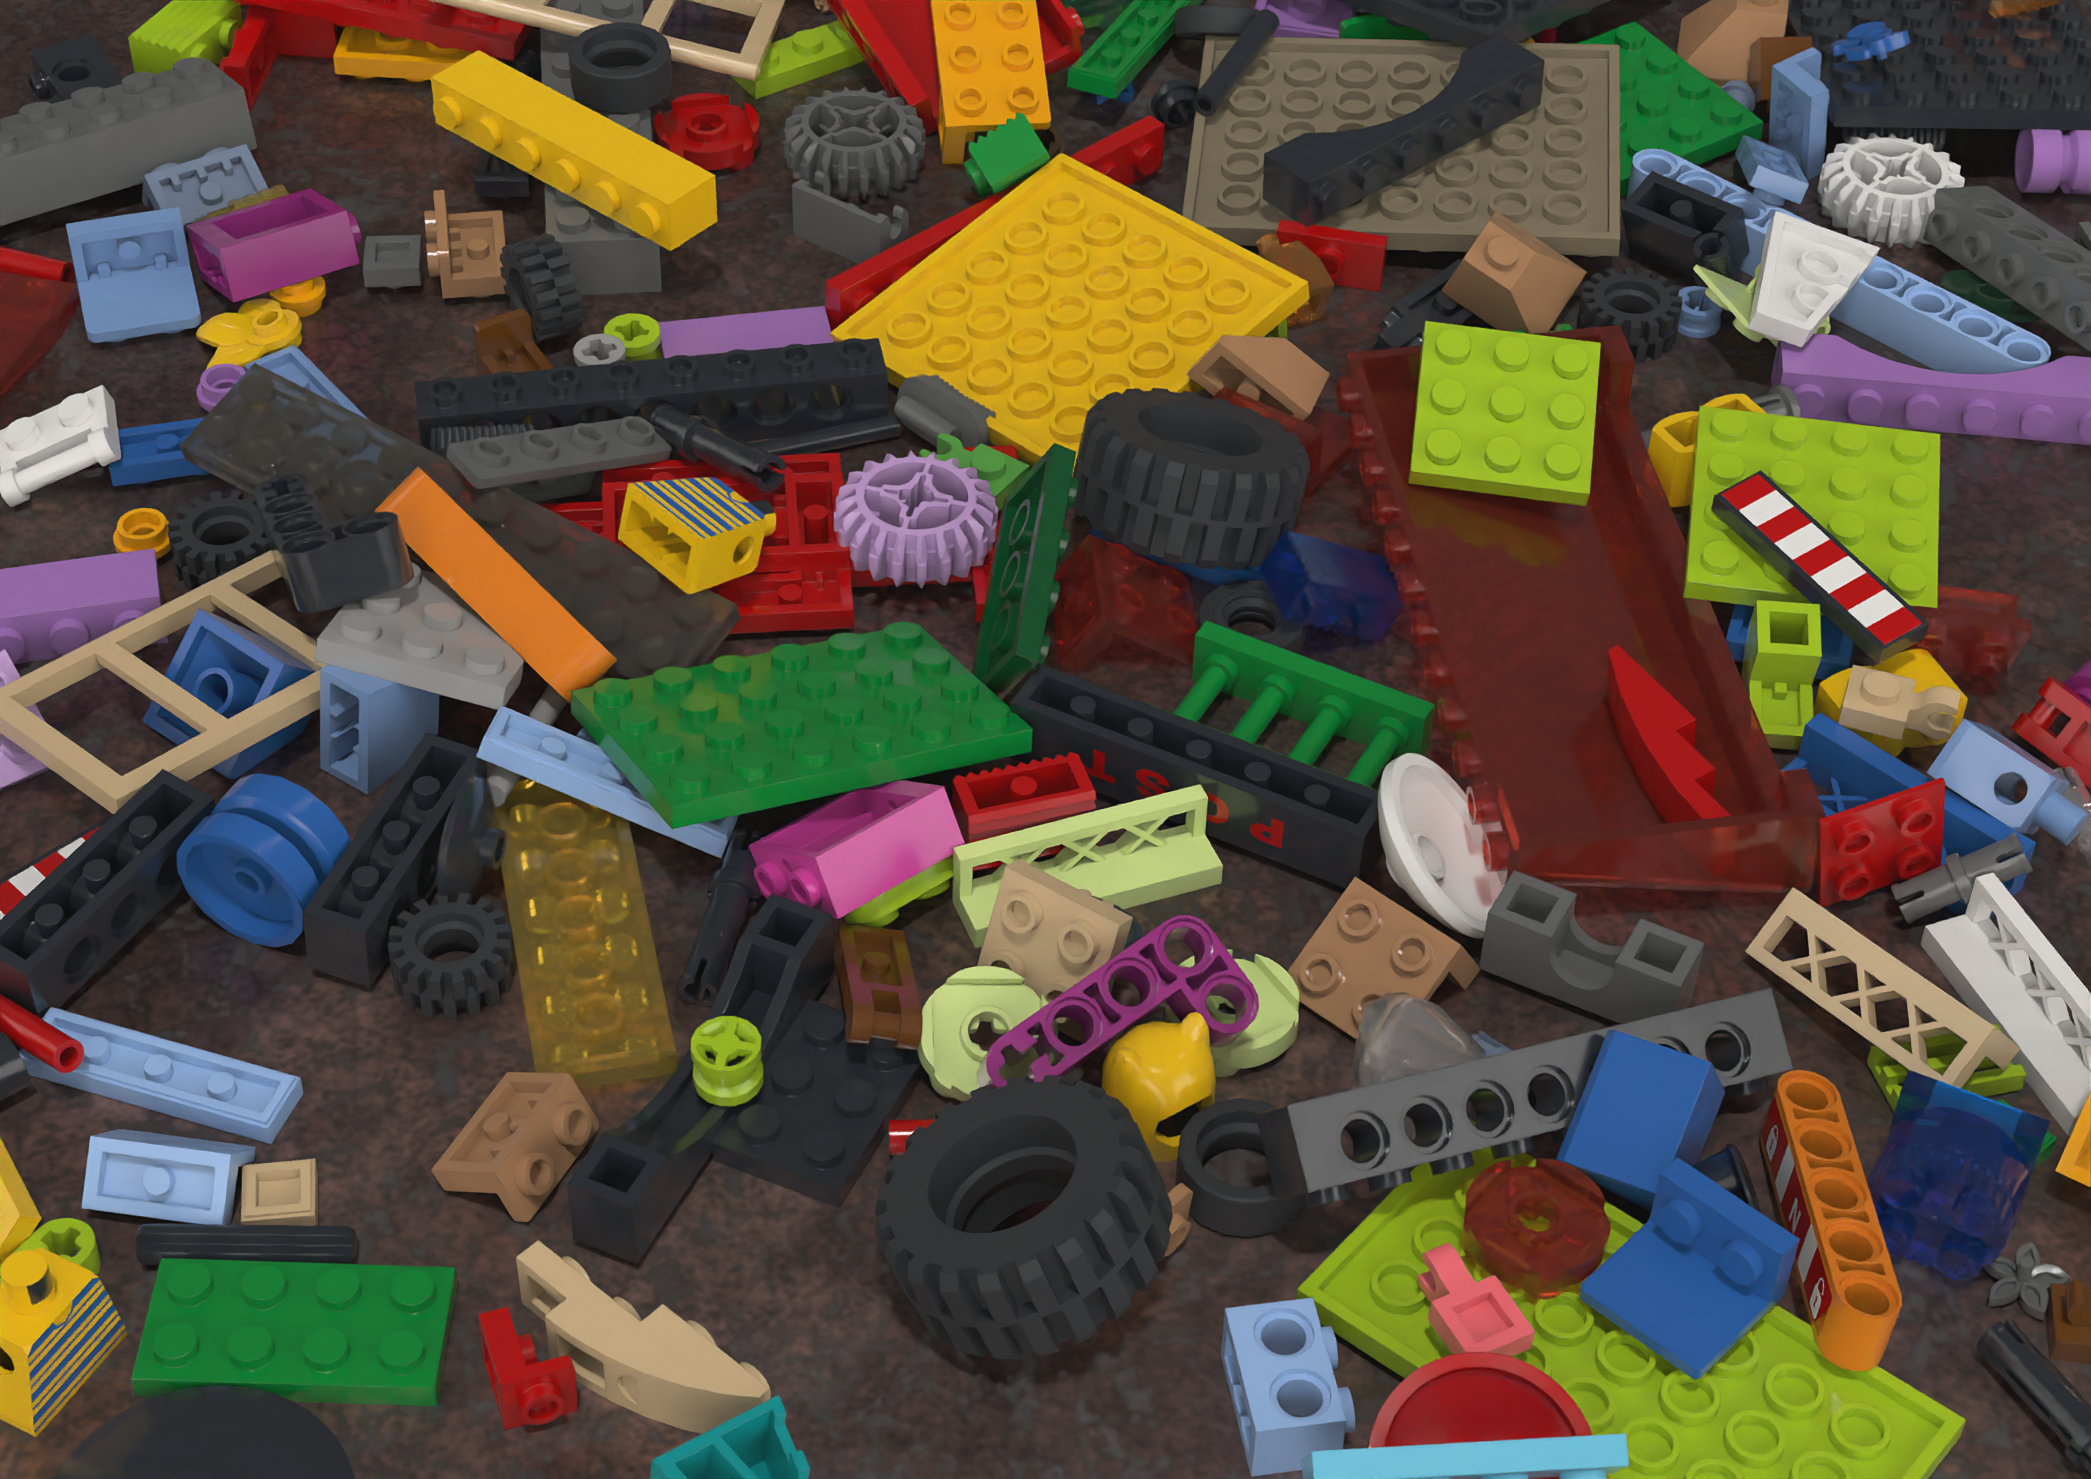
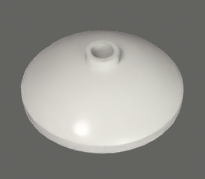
M1406 753L1401 755L1385 767L1378 790L1379 830L1388 871L1396 884L1403 888L1419 907L1443 925L1460 934L1473 938H1484L1488 912L1507 882L1504 867L1494 841L1469 798L1440 766L1419 754Z

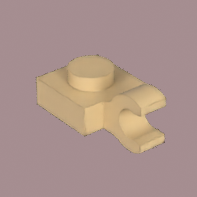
M1853 665L1838 723L1845 727L1902 740L1905 728L1920 731L1931 738L1949 739L1954 716L1951 715L1956 716L1961 693L1945 686H1935L1923 692L1914 693L1915 679Z

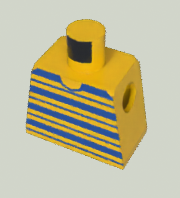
M712 477L629 483L627 486L618 539L686 594H693L752 573L758 566L763 538L772 535L775 531L776 515L769 502L765 500L748 502L721 480Z
M44 1248L15 1252L5 1259L0 1268L2 1279L0 1283V1419L34 1437H37L127 1335L126 1327L99 1277L90 1270Z

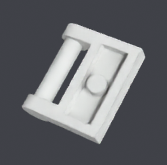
M103 385L83 394L71 395L54 407L31 417L17 419L7 428L0 430V493L10 507L29 500L31 492L99 462L104 467L121 459L115 403Z

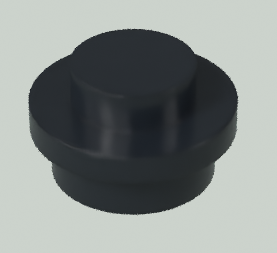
M1185 79L1171 80L1163 84L1151 101V110L1156 119L1164 122L1170 128L1182 127L1194 121L1196 110L1192 105V100L1199 91V87L1195 82Z

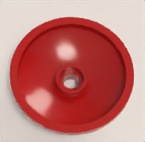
M1463 1352L1436 1359L1423 1365L1406 1377L1388 1396L1379 1410L1372 1425L1367 1448L1591 1436L1592 1432L1582 1411L1562 1386L1540 1369L1507 1355L1490 1352ZM1559 1477L1531 1478V1479H1559Z

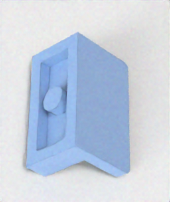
M125 1129L90 1136L81 1208L196 1224L229 1225L232 1221L238 1166L254 1162L256 1147Z

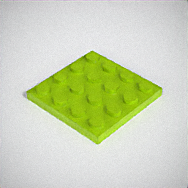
M1700 406L1696 424L1684 598L1755 606L1756 600L1812 604L1711 510L1714 495L1761 470L1929 622L1928 628H1933L1937 615L1940 434Z

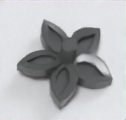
M2033 1242L2026 1243L2018 1248L2014 1262L1996 1255H1982L1981 1264L1990 1275L1999 1279L1991 1288L1988 1307L2005 1305L2019 1297V1304L2027 1314L2040 1320L2044 1319L2049 1298L2047 1291L2050 1283L2068 1285L2071 1276L2056 1265L2047 1263L2040 1265V1255Z

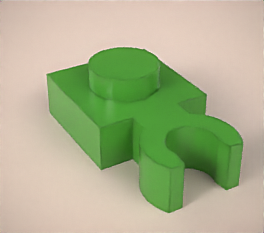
M941 433L937 436L936 455L938 460L947 461L951 458H958L961 469L968 467L976 468L978 479L989 482L990 491L995 497V506L998 507V512L1003 508L1004 499L1030 470V465L982 443L970 452L964 449L961 441L952 435ZM922 449L919 452V457H928L931 452Z

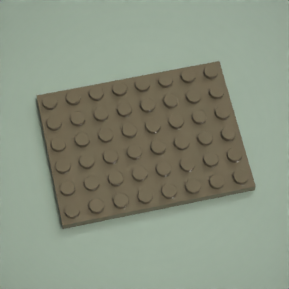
M1206 36L1199 89L1240 36ZM1271 37L1212 116H1203L1196 111L1182 216L1237 245L1260 248L1275 246L1276 230L1280 219L1297 221L1263 199L1264 154L1304 133L1361 129L1385 123L1415 111L1434 99L1450 83L1458 69L1461 53L1467 50V47L1450 41ZM1517 43L1545 60L1542 83L1543 92L1539 106L1314 225L1388 236L1387 250L1468 252L1494 212L1498 211L1561 255H1582L1585 257L1619 256L1620 45Z

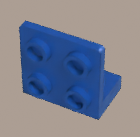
M1677 1157L1659 1174L1649 1221L1581 1284L1579 1297L1586 1304L1693 1379H1700L1785 1295L1800 1239Z

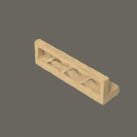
M1794 887L1745 950L1755 960L1934 1088L1936 1087L1957 1095L1984 1058H1987L2004 1070L2020 1050L2019 1046L1995 1026ZM1796 923L1808 934L1809 956L1782 962L1771 953L1791 926ZM1823 944L1833 951L1824 953ZM1850 962L1857 967L1859 991L1831 997L1827 994L1825 968ZM1811 971L1812 983L1799 973ZM1872 978L1883 986L1873 988ZM1899 997L1906 1001L1909 1027L1886 1032L1877 1030L1875 1003ZM1860 1006L1861 1017L1848 1008ZM1923 1014L1934 1022L1924 1024ZM1951 1033L1966 1045L1944 1074L1940 1075L1928 1066L1925 1039ZM1911 1042L1912 1054L1898 1044Z

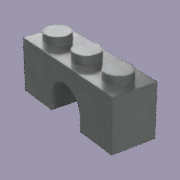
M1513 871L1488 912L1479 965L1480 969L1620 1024L1688 1007L1693 998L1704 942L1640 918L1625 945L1610 946L1600 943L1589 937L1580 928L1575 919L1576 893L1521 872Z

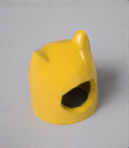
M1197 1012L1188 1014L1180 1024L1151 1021L1128 1028L1113 1041L1102 1065L1101 1089L1105 1090L1107 1095L1117 1098L1129 1110L1134 1122L1137 1123L1154 1162L1177 1160L1180 1135L1167 1137L1157 1132L1158 1122L1194 1103L1199 1111L1213 1104L1215 1100L1216 1073L1210 1048L1209 1027L1204 1017Z

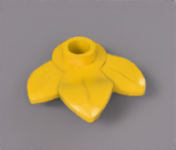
M265 298L245 302L240 307L238 313H223L214 316L201 325L196 332V337L200 342L217 347L206 370L218 364H235L244 368V365L292 345L298 348L302 342V335L300 333L302 322L295 311L282 309L279 302Z

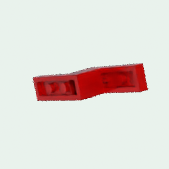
M248 5L246 20L242 28L235 31L233 47L228 57L222 58L219 69L244 88L248 109L251 112L277 55L333 59L344 27L328 20L305 15L291 16L285 14L282 10L259 5Z

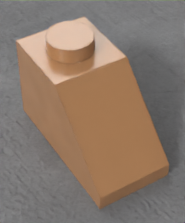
M1222 335L1190 367L1187 375L1216 398L1230 401L1231 405L1240 408L1247 407L1260 412L1261 417L1267 420L1274 419L1284 425L1286 432H1292L1310 415L1330 373L1286 338Z

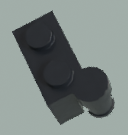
M1651 171L1620 208L1629 251L1694 278L1695 286L1708 287L1693 270L1696 265L1740 283L1737 266L1750 252L1743 208Z

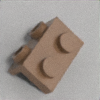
M433 190L435 210L424 211L429 277L440 276L443 299L470 296L485 298L491 295L505 294L503 285H506V281L501 277L500 268L503 267L500 262L501 249L503 246H506L502 210L447 214L445 190Z

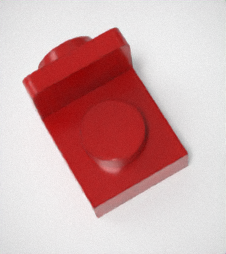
M508 1307L478 1314L483 1362L504 1430L527 1424H545L561 1415L577 1410L576 1374L570 1356L564 1355L538 1362L530 1333L517 1336Z

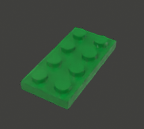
M161 1258L131 1377L135 1397L152 1398L171 1391L191 1387L230 1385L271 1392L293 1402L437 1407L458 1290L456 1267Z

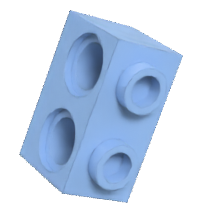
M1313 1297L1225 1308L1221 1357L1251 1477L1302 1470L1301 1460L1311 1451L1343 1450L1344 1435L1346 1433H1353L1355 1430L1354 1405L1349 1388L1337 1387L1333 1373L1338 1368V1351L1334 1331L1331 1326L1321 1327Z

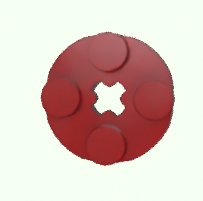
M713 92L694 93L671 101V111L664 114L663 117L661 111L657 113L654 118L655 144L705 170L724 168L741 170L751 166L754 162V152L760 144V121L756 110L746 102H744L743 110L738 106L730 105L729 95Z

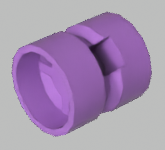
M2021 129L2017 138L2014 157V176L2019 192L2053 193L2058 185H2060L2064 193L2091 194V130H2065L2062 134L2060 130Z

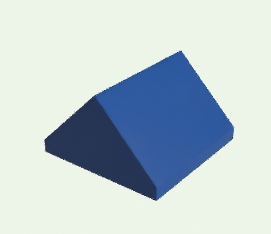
M1608 1030L1556 1161L1651 1213L1659 1174L1677 1157L1690 1166L1699 1161L1725 1094L1712 1062L1617 1030Z

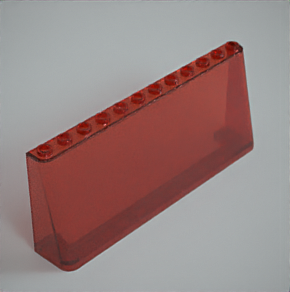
M1613 325L1534 334L1601 343L1590 495L1586 506L1409 484L1408 476L1422 345L1346 353L1345 377H1340L1336 380L1338 408L1340 413H1349L1348 437L1352 450L1360 449L1361 451L1359 462L1362 484L1364 487L1373 488L1372 511L1376 526L1385 525L1386 528L1384 544L1387 562L1389 566L1398 565V594L1401 605L1411 606L1412 609L1410 625L1414 646L1416 648L1424 647L1426 652L1424 655L1425 679L1428 689L1430 691L1438 690L1439 693L1438 717L1441 731L1443 734H1452L1454 739L1452 744L1453 767L1457 779L1466 778L1468 783L1467 809L1472 825H1481L1484 832L1481 843L1483 861L1487 872H1496L1502 884H1506L1515 870L1561 887L1788 895L1794 887L1803 894L1809 893L1812 888L1818 858V819L1824 818L1826 815L1806 768L1779 771L1710 601L1683 597L1687 545L1629 407L1635 360L1621 326ZM1619 645L1696 718L1695 749L1716 769L1714 799L1731 816L1675 823L1665 822L1642 788L1619 740L1606 695L1608 649Z

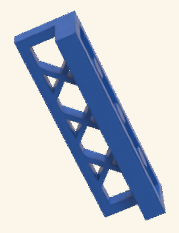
M1820 712L1805 724L1798 757L1767 781L1764 795L1818 828V819L1933 780ZM1803 777H1806L1826 789L1828 795H1806L1795 788L1794 785ZM1945 788L1941 866L1946 864L1944 857L1957 852L1960 857H1963L2004 839L2013 832L2017 834L2024 851L1999 861V863L2022 853H2025L2029 862L2031 861L2036 842ZM2027 873L2002 883L2012 896L2022 889ZM1962 899L1945 908L1961 916L1966 913L1968 905Z

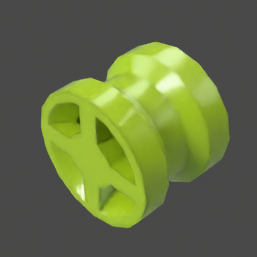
M628 313L611 319L604 327V334L617 337L624 343L626 361L662 359V353L658 348L661 341L660 326L650 316Z
M719 1016L707 1020L694 1032L691 1038V1058L694 1062L693 1083L698 1095L707 1102L718 1106H736L748 1102L761 1089L763 1085L762 1040L757 1028L749 1021L736 1016ZM728 1063H736V1065L727 1066Z

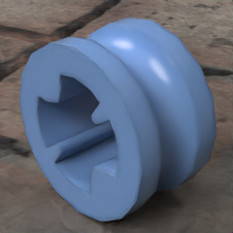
M1691 286L1679 290L1678 296H1682L1683 301L1677 331L1680 334L1691 338H1706L1716 334L1720 329V315L1723 313V308L1714 303L1705 294L1706 287Z

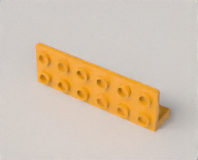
M930 0L940 83L937 125L942 164H963L965 142H974L975 132L996 131L998 124L1006 125L1007 118L1015 120L1016 112L1024 114L1034 130L1050 128L1051 113L1036 0Z

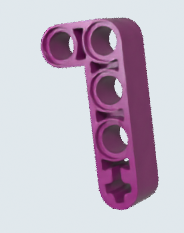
M1178 915L1166 920L998 1038L980 1063L977 1071V1086L981 1088L989 1085L992 1089L1006 1086L1007 1081L999 1074L1004 1063L1008 1066L1017 1064L1029 1055L1033 1047L1039 1058L1031 1064L1024 1076L1032 1078L1034 1082H1041L1045 1075L1065 1077L1112 1044L1128 1028L1137 1026L1167 1004L1180 1022L1190 1013H1200L1209 1027L1210 1048L1224 1047L1233 1043L1255 1020L1259 1009L1258 994L1248 977L1213 930L1203 920L1191 915ZM1178 940L1185 943L1194 954V966L1180 967L1174 965L1167 958L1164 951V942ZM1113 979L1130 981L1136 986L1140 994V1004L1126 1007L1117 1003L1109 992V981ZM1220 996L1227 999L1235 1009V1023L1222 1024L1214 1020L1206 1008L1207 997ZM1059 1017H1068L1077 1021L1085 1033V1043L1080 1046L1063 1044L1054 1034L1053 1020Z

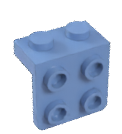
M179 207L66 224L89 341L95 343L106 341L120 342L128 338L163 332L177 333L201 324V313Z

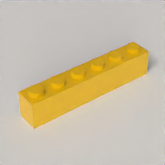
M478 50L431 77L434 102L433 112L438 125L660 246L672 251L717 222L716 179L714 174Z

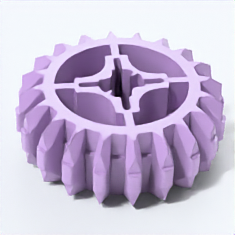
M911 450L908 456L904 458H896L886 453L883 463L865 461L862 472H850L848 482L844 486L839 487V496L836 498V512H834V531H838V543L841 547L849 546L850 558L853 560L855 570H870L873 581H879L885 577L893 578L896 588L904 581L917 582L921 589L926 581L936 580L946 586L951 574L967 578L970 567L982 566L985 555L992 551L998 525V507L995 506V497L990 491V484L988 481L978 479L976 468L968 467L961 469L958 458L941 461L938 460L935 452L931 453L928 457H916Z

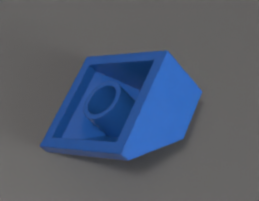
M198 608L165 677L229 719L316 671L266 638ZM153 700L142 720L177 745H181L201 734ZM314 712L212 768L225 777L236 780L302 734Z

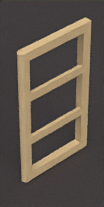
M429 0L574 37L598 25L613 23L549 7L547 4L550 0ZM653 0L641 25L653 28L661 33L677 0ZM688 0L756 18L740 54L663 35L671 49V61L755 81L756 77L760 74L761 65L782 18L785 0Z
M270 550L1 687L0 733L112 814H115L162 769L186 782L320 709V669L328 664L315 661L317 641L246 596L282 577ZM198 608L210 613L221 609L316 672L227 719L132 653L191 624ZM103 668H107L201 734L121 776L26 708Z

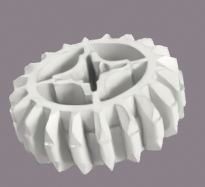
M1870 133L1867 140L1851 137L1848 144H1837L1834 153L1827 155L1826 162L1822 165L1817 188L1819 193L1818 202L1822 204V214L1832 218L1833 227L1848 229V237H1865L1868 240V244L1874 241L1885 242L1889 248L1894 243H1902L1906 247L1912 248L1916 241L1930 244L1923 239L1929 214L1935 207L1934 197L1937 188L1964 187L1965 178L1960 175V166L1954 162H1949V154L1934 152L1933 144L1931 143L1921 145L1915 143L1913 137L1904 140L1896 138L1893 133L1888 138H1880L1876 134Z

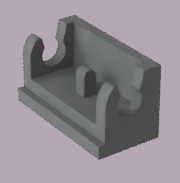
M815 172V189L811 188L810 182L803 179L798 180L792 185L793 235L858 264L911 238L909 237L908 211L898 205H895L893 208L892 216L894 222L892 225L890 224L889 217L879 213L874 216L860 210L859 206L852 203L847 204L831 197L830 179L824 173Z

